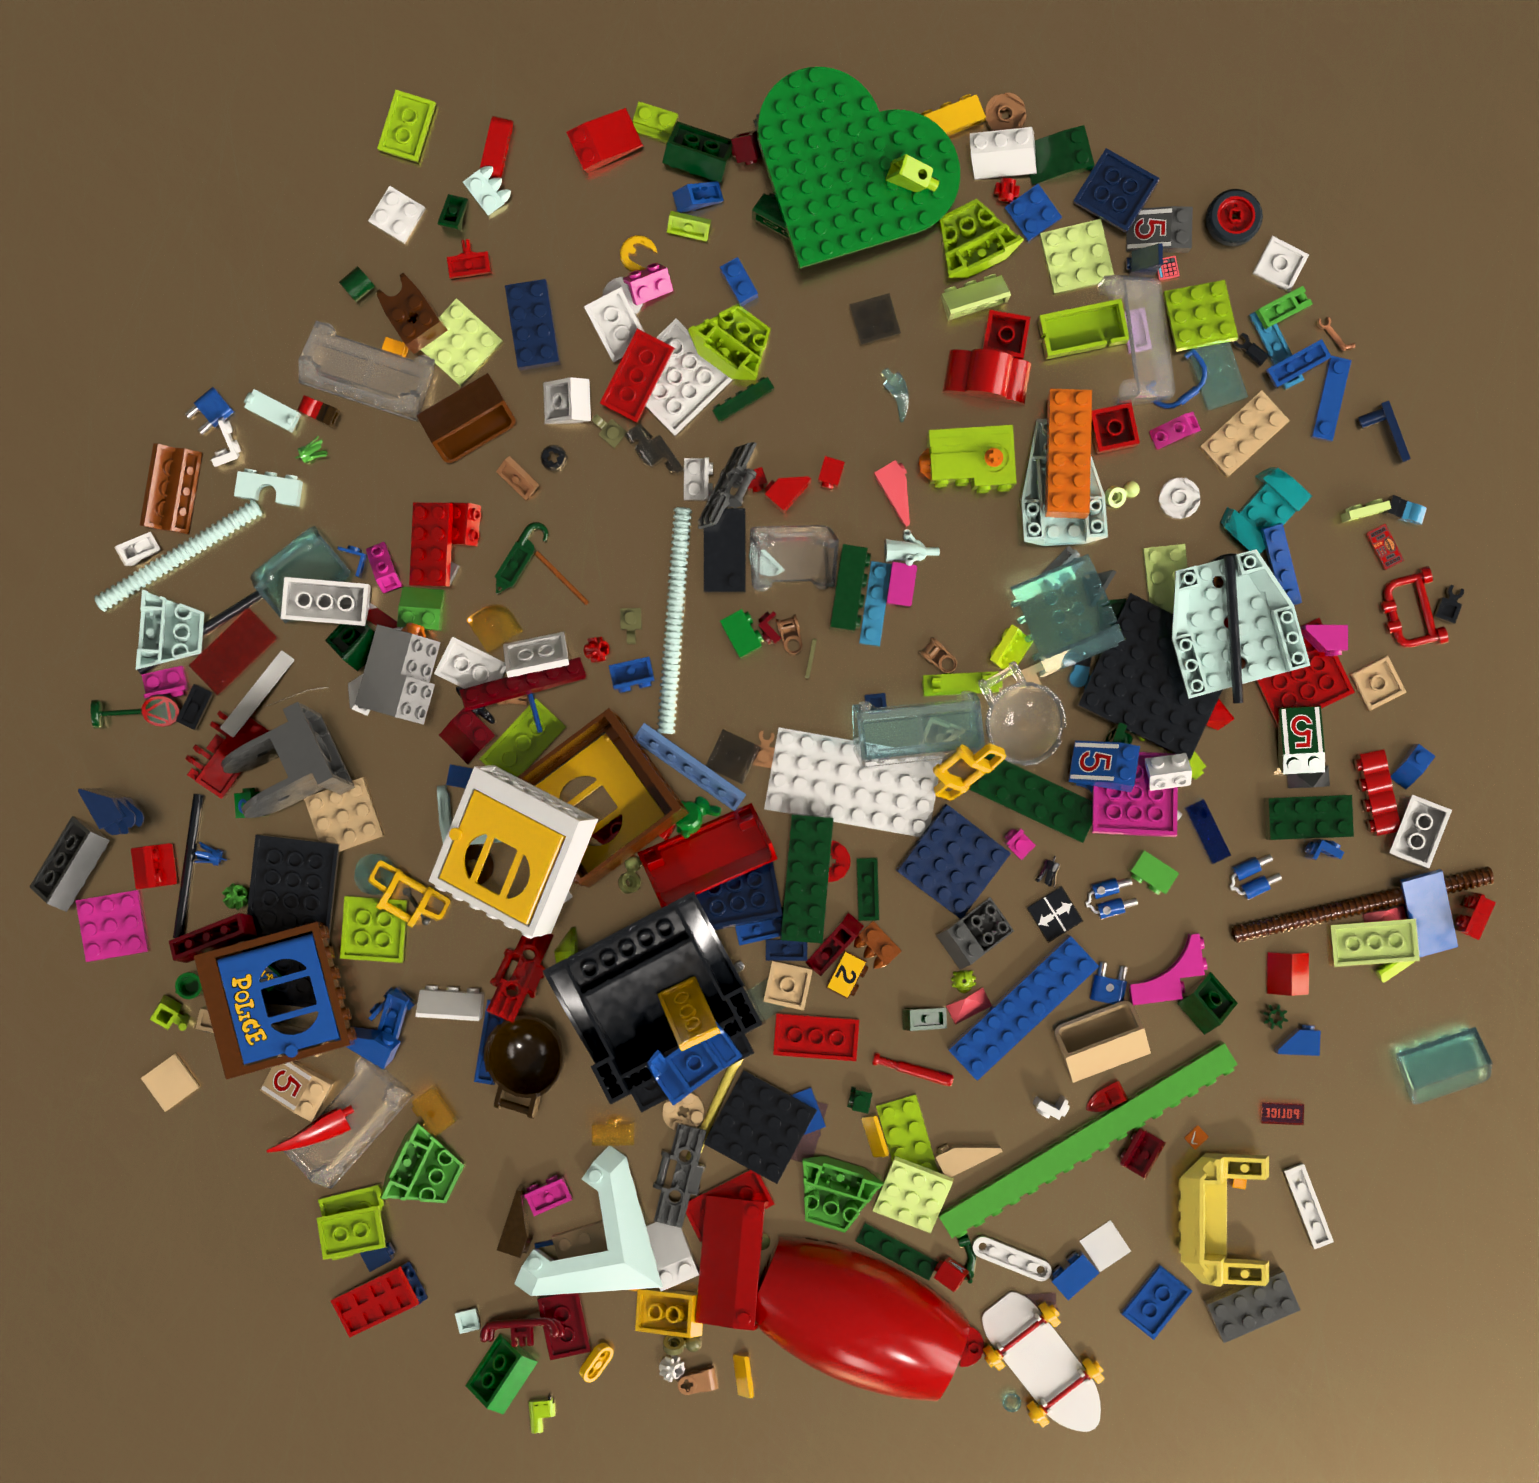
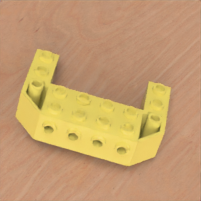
M1205 1153L1179 1178L1178 1187L1179 1191H1181V1199H1179L1178 1205L1179 1212H1181V1220H1179L1178 1227L1179 1233H1181L1179 1254H1181V1262L1201 1283L1219 1287L1223 1284L1266 1286L1268 1284L1269 1261L1227 1258V1178L1266 1180L1269 1177L1268 1155Z

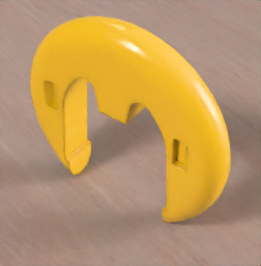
M635 235L625 240L622 244L620 259L628 270L642 271L646 268L631 261L628 257V254L634 255L637 251L633 245H643L657 253L655 244L649 238Z

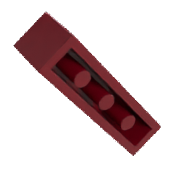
M238 913L169 940L173 961L188 963L194 960L195 955L231 946L257 936L253 916Z

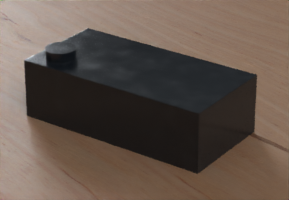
M725 508L716 525L704 528V593H746L745 508Z

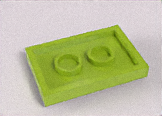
M395 90L377 147L378 151L418 163L436 102Z
M379 1206L317 1218L323 1260L386 1248Z

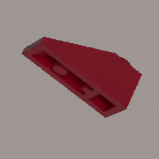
M847 913L826 937L823 944H820L805 963L822 976L858 936L864 925L850 913Z

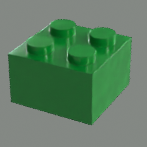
M740 609L720 620L740 659L762 648L761 643L764 640L758 630H753L751 626L753 620L748 611L744 613Z

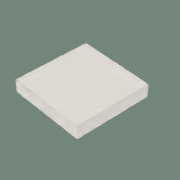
M1272 236L1252 274L1290 292L1309 254Z

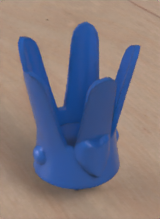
M199 842L200 847L208 852L196 851L195 854L199 860L194 861V863H212L214 866H219L221 860L227 861V859L222 858L223 850L214 849Z

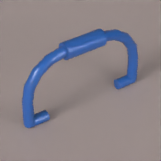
M1194 348L1184 354V356L1188 359L1193 355L1202 368V377L1196 387L1193 386L1180 396L1177 401L1163 403L1150 392L1149 388L1154 385L1150 381L1142 387V390L1155 405L1165 409L1175 408L1181 404L1184 405L1197 395L1204 386L1207 379V366Z

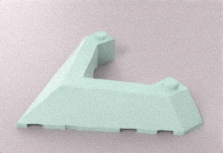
M609 1145L593 1161L582 1177L583 1181L598 1191L608 1251L553 1260L540 1249H533L521 1266L514 1283L516 1286L530 1296L663 1287L653 1249L650 1245V1238L641 1206L638 1202L633 1177L628 1166V1159L625 1155Z

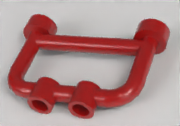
M1429 566L1420 568L1419 573L1389 581L1384 589L1385 601L1381 602V607L1384 614L1389 613L1390 621L1386 622L1388 633H1394L1396 641L1404 647H1415L1438 641L1439 644L1449 642L1446 628L1444 626L1436 628L1424 585L1433 582ZM1415 582L1428 635L1406 639L1402 633V625L1398 618L1397 606L1393 599L1392 591L1398 586Z

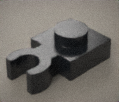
M1454 585L1448 586L1446 590L1448 597H1441L1434 615L1435 618L1451 624L1456 623L1462 604L1458 603L1457 600L1464 594V589H1459L1458 594L1454 595L1452 592Z

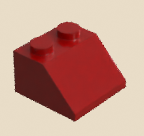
M804 476L778 478L776 482L771 480L765 487V499L784 514L811 484V478Z

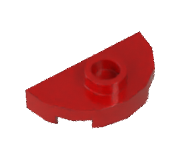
M970 1326L959 1367L971 1366L982 1357L984 1341L975 1327Z

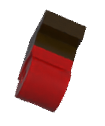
M303 395L297 411L333 428L340 413L337 408Z

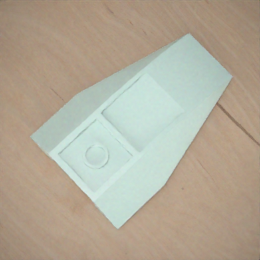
M1037 419L1021 499L1024 542L1041 546L1075 545L1107 538L1105 494L1092 456L1090 470V513L1087 519L1045 517L1047 419Z

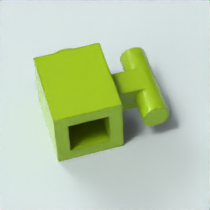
M164 994L155 1007L150 1020L167 1030L172 1023L179 1025V1030L184 1031L188 1026L190 1016L188 1014H180L179 1011L182 1004Z

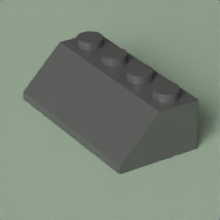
M72 816L31 883L30 888L47 904L67 912L74 903L78 892L84 886L90 872L95 868L102 852L106 850L110 840L101 832Z

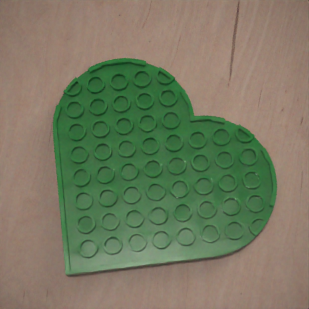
M828 67L803 68L786 75L778 81L763 101L757 122L758 143L799 269L922 232L936 224L954 203L960 185V163L956 149L944 130L931 119L913 111L893 109L879 112L877 104L869 91L849 74ZM907 154L932 167L933 173L931 177L939 180L936 191L933 192L926 188L920 192H913L886 181L892 161Z

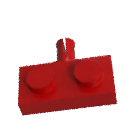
M466 239V245L465 240H461L463 253L447 257L450 279L491 273L488 251L478 253L471 251L469 239Z

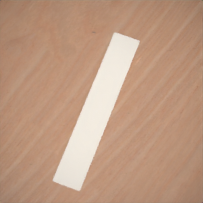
M281 650L220 729L234 737L291 666L294 659Z

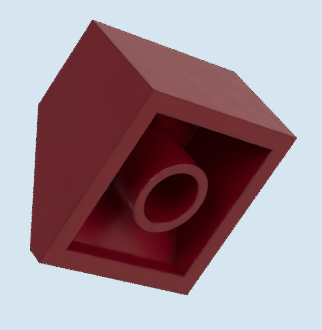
M464 708L439 734L467 765L498 736L473 710L465 712Z

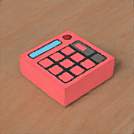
M1176 256L1163 258V265L1157 271L1158 281L1179 277Z

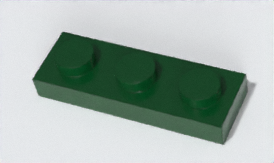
M856 858L858 921L879 920L878 858Z

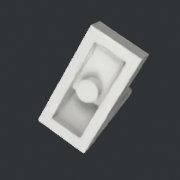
M151 532L114 547L125 566H135L140 560L161 550Z

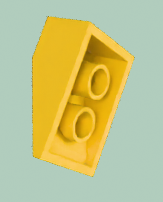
M638 1289L635 1331L685 1338L702 1336L703 1324L695 1322L698 1293Z

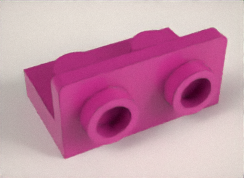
M184 666L141 674L146 693L143 694L144 699L153 695L171 694V697H178L184 695L183 691L189 690Z

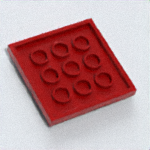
M1319 617V618H1316V619H1314V620H1312V621H1310V622H1308V623H1306V624H1304V625H1323V624H1322V622H1321V620H1320V617ZM1304 637L1303 640L1310 666L1256 680L1277 726L1278 707L1320 705L1321 708H1324L1355 693L1339 657L1325 656V652H1318Z

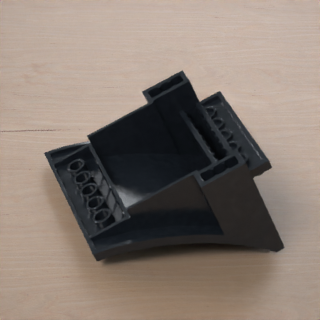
M694 891L543 970L558 1001L595 1062L591 1068L610 1105L632 1094L641 1113L668 1099L649 1071L648 1061L657 1050L662 1052L666 1058L679 1048L658 998V993L696 976L715 1021L724 1029L742 1054V1057L733 1064L755 1053L745 1034L766 1024Z

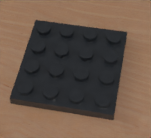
M743 1070L704 1144L778 1184L817 1109Z

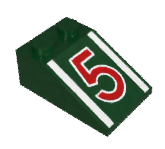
M1320 705L1278 707V767L1283 775L1325 772V746Z

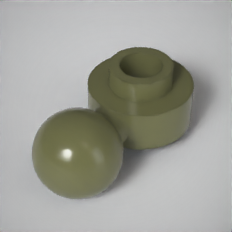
M667 1335L663 1340L664 1352L672 1356L681 1354L684 1348H687L690 1352H696L702 1345L699 1337L684 1340L682 1337Z

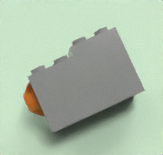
M407 623L401 631L377 624L355 705L424 725L435 684L429 682L441 642L426 638L425 628L414 623Z

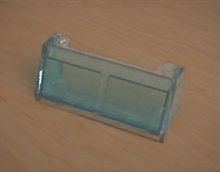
M972 691L961 692L957 696V700L875 708L874 705L866 701L852 705L853 751L862 768L948 759L957 751L956 749L961 744L966 745L973 754L985 746L980 699Z

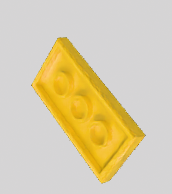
M696 976L657 994L681 1052L720 1033Z

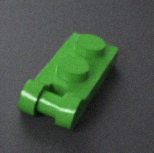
M1304 286L1255 311L1265 330L1313 304L1311 299L1307 298ZM1295 297H1298L1300 304H1298Z

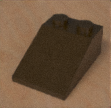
M522 1184L516 1190L497 1247V1251L521 1258L523 1253L527 1254L532 1242V1238L529 1237L531 1231L527 1203L523 1196L525 1189Z

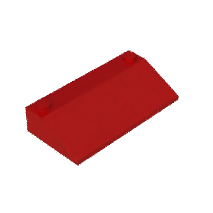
M752 803L702 824L701 828L687 839L679 834L637 853L661 908L693 891L696 895L778 859L772 842Z
M706 1195L696 1323L752 1331L758 1329V1324H755L764 1211L769 1201Z

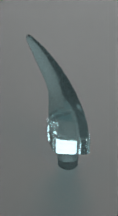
M887 367L881 372L887 379L884 386L896 399L900 422H904L909 406L908 388L899 371L893 375Z

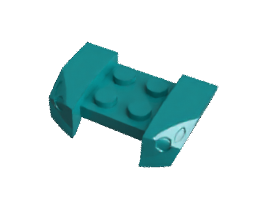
M1270 467L1256 475L1255 477L1264 484L1239 512L1227 507L1221 520L1223 526L1249 551L1257 549L1259 554L1265 549L1261 528L1277 523H1283L1284 525L1312 497L1293 477L1277 467Z

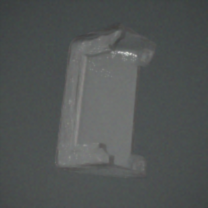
M1104 276L1098 284L1099 295L1107 296L1110 301L1122 298V303L1124 302L1134 371V378L1124 380L1120 384L1119 394L1113 397L1114 406L1131 402L1132 405L1170 400L1175 394V381L1161 282L1155 277Z

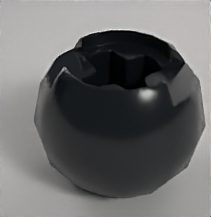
M553 444L543 449L540 459L546 469L556 471L564 467L567 455L562 447ZM551 453L559 454L556 463L552 460L548 461Z

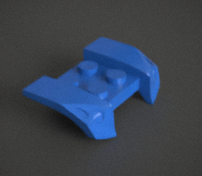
M717 1022L716 1024L720 1030L719 1034L682 1052L678 1048L666 1058L662 1052L657 1050L648 1061L649 1071L673 1106L742 1057L738 1048Z

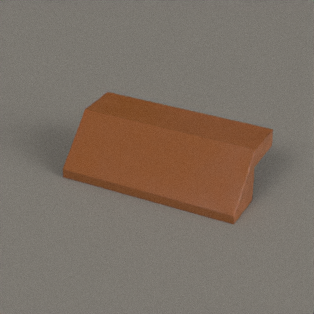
M153 443L140 526L183 534L189 533L202 452Z

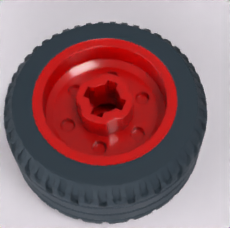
M1229 189L1220 193L1207 209L1206 226L1209 233L1216 241L1223 245L1239 246L1247 243L1256 235L1261 227L1263 220L1261 205L1255 196L1242 189Z

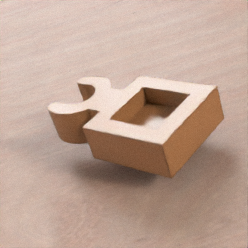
M760 731L759 740L761 745L754 746L751 765L766 768L772 767L775 748L769 746L774 740V733H771L769 740L763 739V731Z

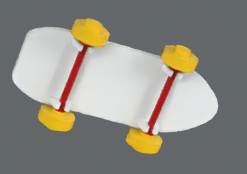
M1014 1291L1008 1292L982 1314L985 1334L993 1345L992 1347L989 1344L983 1349L986 1354L984 1359L991 1368L995 1366L999 1371L1006 1366L1002 1358L1036 1400V1402L1032 1400L1026 1405L1030 1410L1028 1415L1035 1424L1039 1422L1042 1427L1050 1422L1046 1417L1047 1414L1060 1425L1076 1431L1087 1432L1095 1429L1100 1421L1101 1407L1099 1394L1092 1378L1099 1384L1105 1379L1101 1374L1104 1370L1096 1360L1092 1362L1089 1357L1082 1361L1081 1364L1054 1328L1061 1323L1057 1317L1060 1314L1053 1304L1048 1306L1044 1301L1038 1306V1309L1024 1295Z

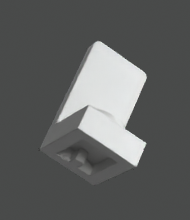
M224 417L219 418L218 423L230 450L227 451L224 448L214 452L215 456L211 459L214 467L237 459L239 457L238 452H241L237 440L233 441L230 434L233 432L229 421H225Z

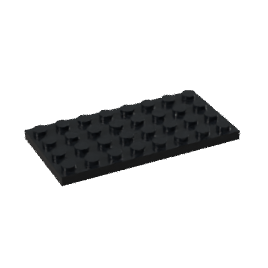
M262 834L255 835L247 915L253 916L257 936L246 939L244 942L314 922L323 923V925L328 927L330 933L340 844ZM310 931V932H307V933H303V934H300V935H296V936H292V937H289V938L281 939V940H278V941H274V942H271V943L263 944V945L256 946V947H253V948H254V949L261 948V947H264V946H268V945L275 944V943H279V942L286 941V940H289V939H293V938H297V937H300V936L308 935V934H311V933L313 934V932ZM252 948L245 949L243 952L250 951ZM281 959L271 964L284 976L306 970V966L293 959ZM310 976L275 985L269 992L265 988L261 990L264 1003L304 1008L317 1004Z

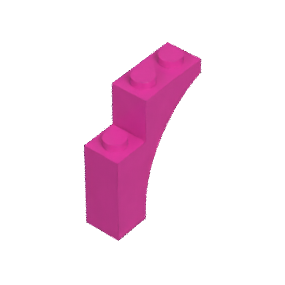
M1188 933L1181 954L1169 968L1150 979L1128 983L1130 1002L1133 1005L1183 999L1182 994H1185V985L1183 981H1180V978L1205 975L1204 970H1207L1206 958L1202 957V949H1205L1203 937H1200L1199 933Z

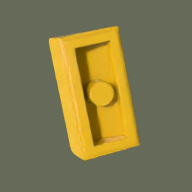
M874 1113L862 1117L861 1120L873 1157L889 1156L877 1114Z
M749 1353L733 1354L738 1395L753 1398L754 1389Z

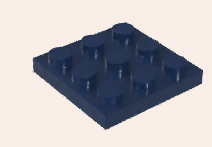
M1106 148L1076 195L1073 203L1127 233L1159 183L1160 178Z

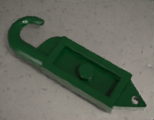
M533 522L525 527L495 575L496 594L515 586L534 555L535 547L528 540L533 530L540 529L544 535L543 541L547 540L548 530L544 524Z

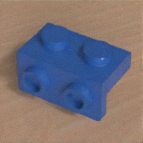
M650 657L609 665L613 689L618 690L619 693L631 691V686L639 685V688L649 687L651 682L655 681Z
M1314 839L1313 842L1310 841L1307 844L1305 857L1317 860L1322 852L1331 858L1341 859L1345 852L1340 850L1341 845L1334 841Z

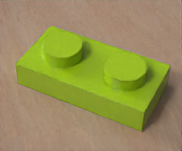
M671 211L667 233L707 241L711 220Z

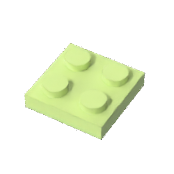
M1381 498L1366 503V507L1358 504L1346 508V512L1340 515L1342 523L1385 512L1391 509L1390 501L1383 502Z

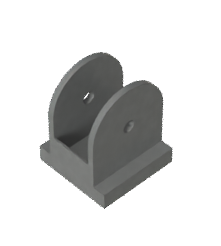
M296 702L283 709L288 722L240 746L222 760L221 766L225 773H239L256 768L279 757L288 775L287 779L263 790L243 805L242 812L246 818H256L277 812L324 788L340 795L355 788L320 713Z

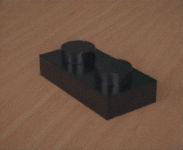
M193 684L176 721L196 730L214 692Z

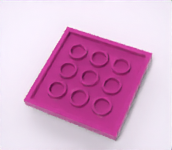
M1139 752L1135 785L1131 792L1093 786L1092 833L1176 837L1178 787L1151 791L1149 789V777L1145 768V758L1174 754Z

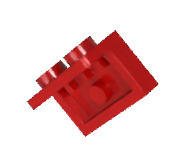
M449 502L453 503L452 545L477 547L481 506L472 503Z

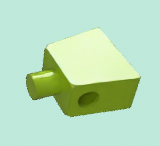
M907 154L892 161L886 177V181L913 192H920L926 188L934 192L939 185V180L931 177L933 173L932 167Z

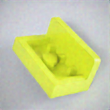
M1011 625L1010 628L1003 632L1002 641L993 648L990 655V660L994 665L1011 675L1015 672L1033 643L1031 637L1025 635L1014 625Z

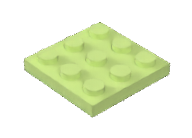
M1101 219L1040 233L1054 295L1115 280Z
M456 298L440 316L448 331L422 348L421 351L462 387L499 347L503 340Z
M895 1156L873 1206V1212L931 1233L954 1178Z

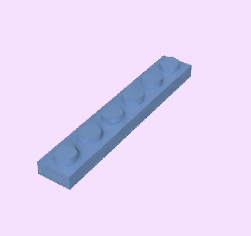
M644 723L635 735L636 740L642 747L733 811L737 809L745 798L746 794L647 724Z

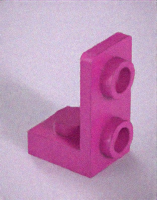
M1190 412L1150 430V435L1156 448L1161 449L1186 436L1201 431L1194 412Z
M381 542L367 548V556L375 580L382 593L384 594L401 587V580L393 567L386 543Z
M1012 828L1004 836L1006 840L1003 843L1022 860L1036 845L1023 833L1024 831L1021 828Z

